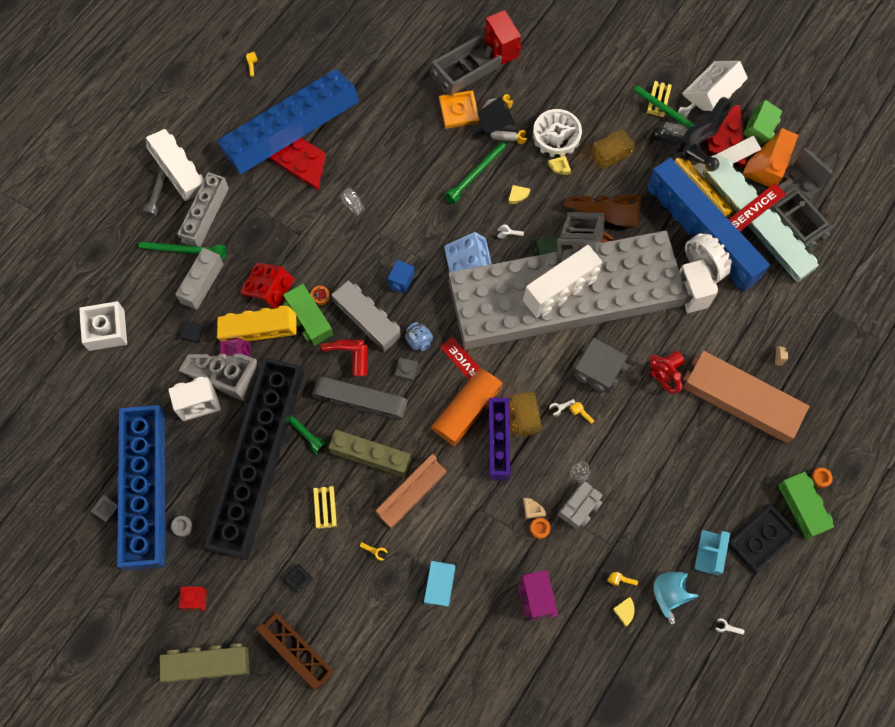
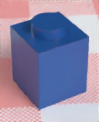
M397 260L388 277L390 288L396 292L402 291L406 293L415 275L414 267Z

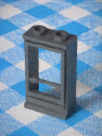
M481 34L431 63L430 74L432 78L437 80L442 89L448 92L451 97L485 75L500 69L502 57L499 55L493 59V49L491 46L486 47V50L483 49L481 46L483 36ZM469 56L477 64L478 68L472 70L463 59ZM460 61V64L464 65L470 73L453 81L444 70Z
M789 178L779 185L786 195L769 209L779 215L781 223L792 230L796 240L802 241L805 245V250L810 251L817 245L816 242L819 240L823 242L831 235L830 231L834 225H831L792 183V179ZM792 199L797 206L783 214L778 207ZM799 208L818 228L806 237L787 218L788 215Z
M567 212L563 229L557 240L558 258H562L566 245H573V254L581 250V245H592V250L598 254L604 232V213ZM579 231V232H594V233H593V234H581V233H570V232Z

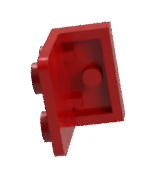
M257 263L253 267L247 281L243 284L240 293L243 296L262 299L272 309H276L282 303L284 294L288 292L294 278L282 266Z

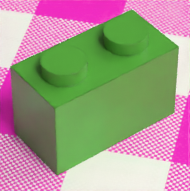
M764 100L755 107L743 134L748 138L754 136L759 145L766 141L769 142L775 134L773 132L775 127L780 123L782 110Z

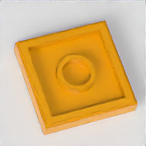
M473 90L455 93L452 97L449 94L439 96L445 129L480 123Z

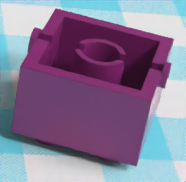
M547 570L522 575L517 587L520 597H524L525 602L522 608L525 618L528 617L529 622L558 616Z

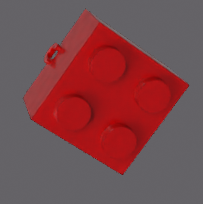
M504 10L487 17L486 26L484 27V42L487 47H492L493 57L496 58L500 55L502 57L501 65L519 58V51L522 49L520 45L521 35L506 11Z

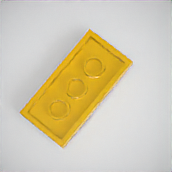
M679 158L674 161L725 217H731L735 213V210L689 161Z

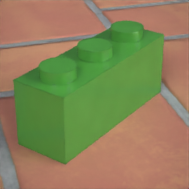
M304 284L284 294L285 302L283 304L290 307L296 313V325L298 327L302 326L304 330L302 334L307 342L311 341L315 346L333 335L331 326Z
M806 472L786 479L778 485L806 540L834 528L833 519L823 507V500L816 493L813 481L807 476Z

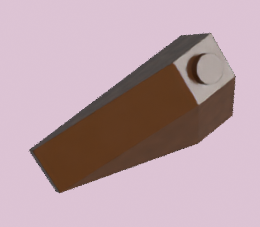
M621 194L617 198L601 195V197L592 199L591 196L567 197L564 201V206L580 212L604 213L605 221L623 226L624 228H634L639 222L642 195Z

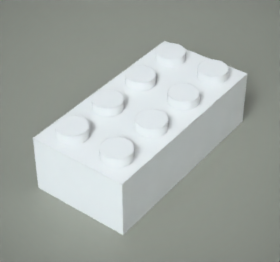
M586 245L527 285L523 302L536 318L541 315L546 316L552 311V307L562 305L571 294L576 295L583 289L584 285L594 283L598 279V273L601 271L602 260L589 245Z

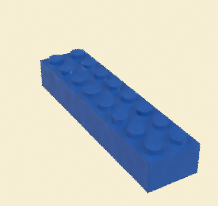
M335 69L254 117L244 125L239 126L234 131L217 140L224 156L241 175L358 103L359 99L355 87Z
M671 157L654 168L647 186L648 190L653 196L658 198L664 208L669 210L674 220L679 221L684 227L685 232L692 237L698 234H710L712 238L718 239L720 245H724L723 249L729 253L728 259L731 260V269L728 276L738 289L745 292L757 283L770 266L764 257Z
M159 405L119 408L117 567L124 571L165 567V411Z

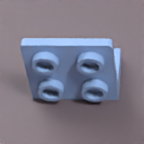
M476 232L444 246L449 272L492 264L486 238Z

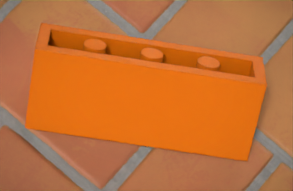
M478 369L430 429L455 447L486 409L489 398H494L502 389L503 382L487 371Z

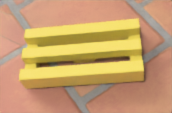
M655 81L651 95L655 97L656 89H660L658 100L661 101L663 90H665L664 104L667 105L672 85L668 84V86H665V83L658 84ZM649 102L647 113L664 117L665 113L663 111L659 112L657 107H655V110H651L653 104Z
M334 487L313 488L316 528L337 527ZM327 492H330L332 523H328ZM319 493H322L324 524H321Z

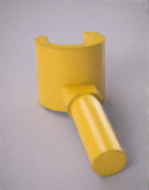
M251 52L246 57L249 64L250 77H254L253 63L258 62L255 52Z
M576 402L569 407L573 415L580 413L591 424L594 422L584 411L580 402Z
M363 542L360 544L361 548L374 554L378 561L384 560L378 557V551H383L387 554L385 548L376 549Z
M618 572L611 573L607 580L615 586H618L620 581L636 586L638 584L637 580L626 578Z

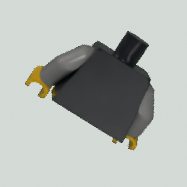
M508 94L504 95L503 98L500 96L487 100L478 112L481 122L472 126L476 136L485 132L490 139L516 140L519 144L526 142L527 138H522L526 135L524 130L519 131L518 134L516 133L518 130L509 111L513 101H509L510 96Z

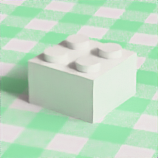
M704 259L682 265L679 272L687 295L684 303L687 313L709 308L718 292L717 285L711 278L710 267L706 265Z
M119 302L80 307L82 344L89 351L127 345L125 312Z
M198 377L192 382L186 384L178 383L174 387L169 388L173 409L182 421L221 410L216 390L207 377Z

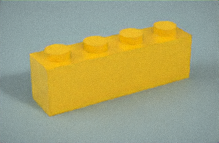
M279 306L276 309L263 308L256 312L244 311L242 314L229 313L218 317L217 339L221 342L241 338L248 342L296 335V313L288 306Z

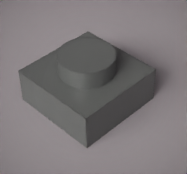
M399 358L395 378L414 382L418 362Z
M103 495L91 512L109 524L118 512V505Z

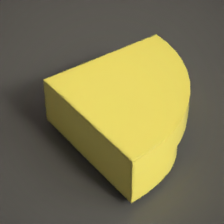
M565 156L548 161L549 167L554 172L562 175L571 174V169Z
M513 185L508 204H517L529 196L530 189Z
M631 597L613 609L625 627L634 616V604Z

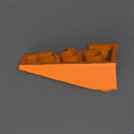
M783 128L780 129L761 150L748 160L742 175L767 187L772 186L774 183L778 185L788 166L798 134Z

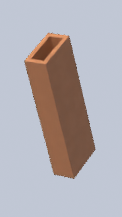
M704 350L700 356H695L691 363L694 366L691 372L688 370L683 378V381L686 382L683 389L787 444L794 439L810 407L809 405Z

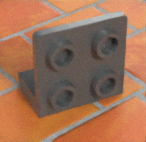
M804 148L795 164L785 171L782 180L785 182L791 178L792 183L809 200L821 190L833 171L827 164L816 157L815 153Z

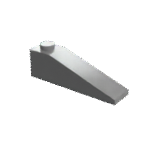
M188 354L178 371L193 379L207 377L215 389L247 402L257 380V360L243 354H234V356H226L225 354H219V356Z

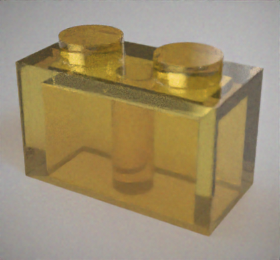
M624 129L618 132H612L603 140H597L593 144L591 155L602 170L632 155L635 144Z
M535 391L512 395L511 402H509V413H513L514 420H512L513 432H517L518 437L541 434L542 425Z

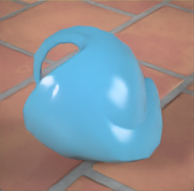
M662 573L654 582V594L666 618H670V610L698 598V594L687 593L685 589L687 573Z

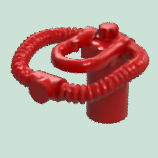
M341 339L331 343H321L320 349L324 352L329 350H351L352 375H367V345L364 344L363 340Z
M676 350L664 358L651 355L649 358L652 369L650 375L656 377L657 381L668 393L675 394L680 392L682 389L681 374L676 368L684 364V358L681 353ZM670 375L676 384L675 388H671L668 385L671 382Z

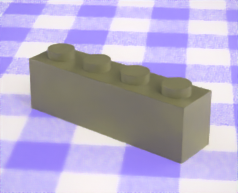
M336 429L329 445L330 453L403 478H405L411 462V454Z
M242 643L230 644V648L222 649L221 646H210L207 651H201V648H189L187 653H180L179 650H169L167 655H160V682L167 683L249 674V648L243 647Z

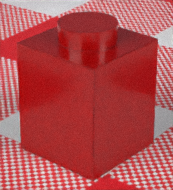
M181 587L179 608L184 611H205L207 590L203 587Z

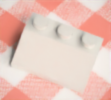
M714 61L682 94L689 101L694 102L702 111H712L721 97L730 98L731 94L742 86V83L747 79V75L740 61Z

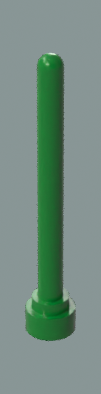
M634 87L635 93L686 128L695 125L641 87Z
M501 142L456 188H450L445 192V198L451 204H455L460 199L461 192L506 148V143Z
M151 242L138 243L140 249L200 254L201 250L205 248L219 254L222 260L226 257L225 245H216L209 248Z
M291 415L289 424L310 443V449L317 455L318 450L324 445L327 446V443L322 438H315Z

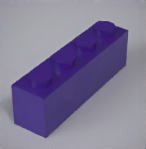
M489 398V480H509V398Z

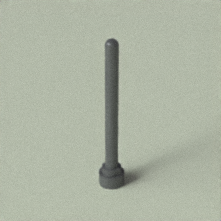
M160 168L150 201L144 205L142 214L147 218L154 219L158 213L156 204L166 177L162 168Z

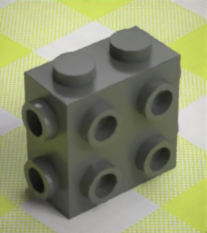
M593 338L591 343L587 342L582 350L584 353L582 358L578 357L573 365V368H575L573 375L576 376L578 381L582 383L587 382L592 385L596 391L607 393L610 388L614 390L619 379L616 378L618 373L623 374L628 364L625 361L628 356Z

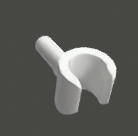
M693 102L686 108L680 107L678 113L687 119L690 110L696 104Z
M502 225L497 229V231H501L497 235L500 239L505 238L507 235H524L522 231L510 230L507 225Z
M572 399L560 405L553 403L549 409L557 407L559 410L553 413V416H559L561 410L574 404L575 400Z
M717 620V622H721L725 626L724 629L716 627L717 632L731 631L744 634L743 629L728 625L726 620Z

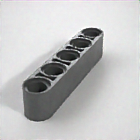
M317 377L311 395L321 401L396 420L403 419L408 402L407 399L326 377Z

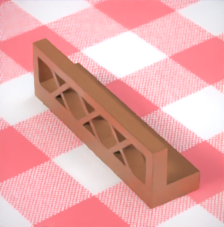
M432 454L376 510L377 516L391 529L447 473L437 462L435 455Z

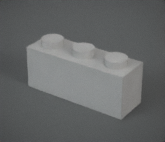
M205 248L201 250L175 294L181 304L194 310L199 308L224 265L219 254Z

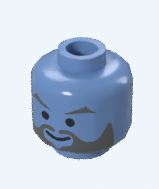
M415 322L407 327L405 339L413 350L425 351L431 346L430 343L433 335L425 324Z

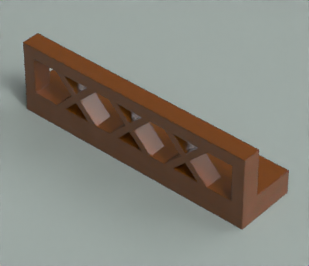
M277 612L265 625L262 623L256 629L314 690L317 691L335 672ZM277 619L282 623L281 634H274L269 629ZM277 636H282V642L277 638ZM285 636H294L297 639V648H287L285 646ZM291 651H297V655L295 656ZM300 651H309L311 653V663H302L299 660ZM314 657H315L320 663H314ZM314 666H324L328 671L320 681L314 676Z

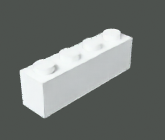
M163 129L146 137V148L182 198L188 201L196 197L204 178L196 172L193 162L188 161L184 150L177 146L174 136L172 134L169 135L166 129Z

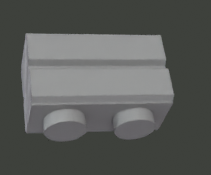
M583 481L560 510L558 516L575 529H578L580 525L584 528L591 519L588 516L592 510L596 512L603 503L600 501L603 495Z

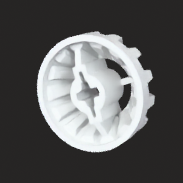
M552 109L542 113L535 121L533 129L535 146L540 147L543 154L546 152L550 153V157H554L555 154L563 157L566 153H573L574 149L579 145L582 134V127L577 117L562 109ZM564 140H568V143L564 147L560 148V145L564 142ZM550 143V144L553 145V146H557V148H552V147L548 146L547 144Z
M698 234L685 244V252L689 262L692 263L704 259L706 265L710 267L713 282L718 283L730 273L731 260L728 259L729 253L724 251V245H720L717 238H712L710 234Z

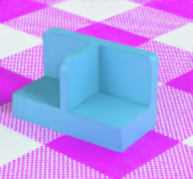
M705 530L701 532L695 570L717 576L723 573L730 533L722 531L716 534Z
M431 561L424 605L449 606L455 565Z

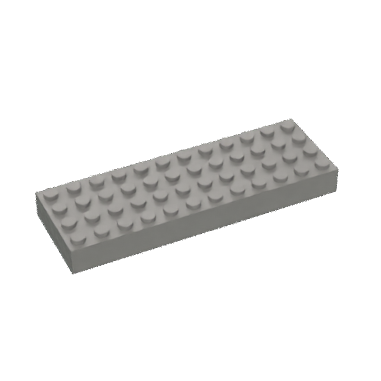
M667 230L600 243L597 256L602 260L601 271L597 275L598 279L591 285H584L578 294L568 296L562 305L552 307V311L546 316L541 315L538 318L534 316L523 302L526 286L572 256L573 249L564 250L562 258H558V252L450 272L449 285L464 350L683 306L687 295Z

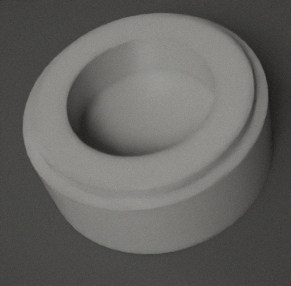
M178 516L171 523L172 532L179 537L189 535L193 528L191 520L186 516Z

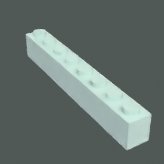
M721 155L717 158L720 163L719 168L713 172L704 168L703 175L737 213L758 197L755 188L744 181V176L739 171L736 172L732 162ZM768 209L748 225L797 283L818 267L819 264L816 257L805 250V245L802 241L796 240L792 230L781 223L777 213Z

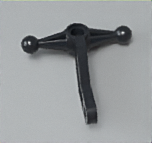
M721 97L709 117L688 128L683 137L666 134L662 127H656L652 131V137L656 141L663 140L674 154L686 161L705 164V168L708 171H716L720 165L719 160L715 157L708 158L697 144L716 135L730 112L733 101L727 97Z

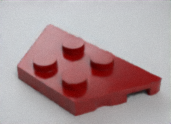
M740 105L732 107L716 135L706 139L707 154L714 156L744 141ZM746 158L735 163L740 164V168H745Z
M299 138L267 158L311 187L319 190L326 154L303 138Z

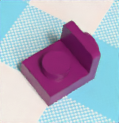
M241 338L220 342V354H225L226 356L243 354L250 357L251 346L249 342Z

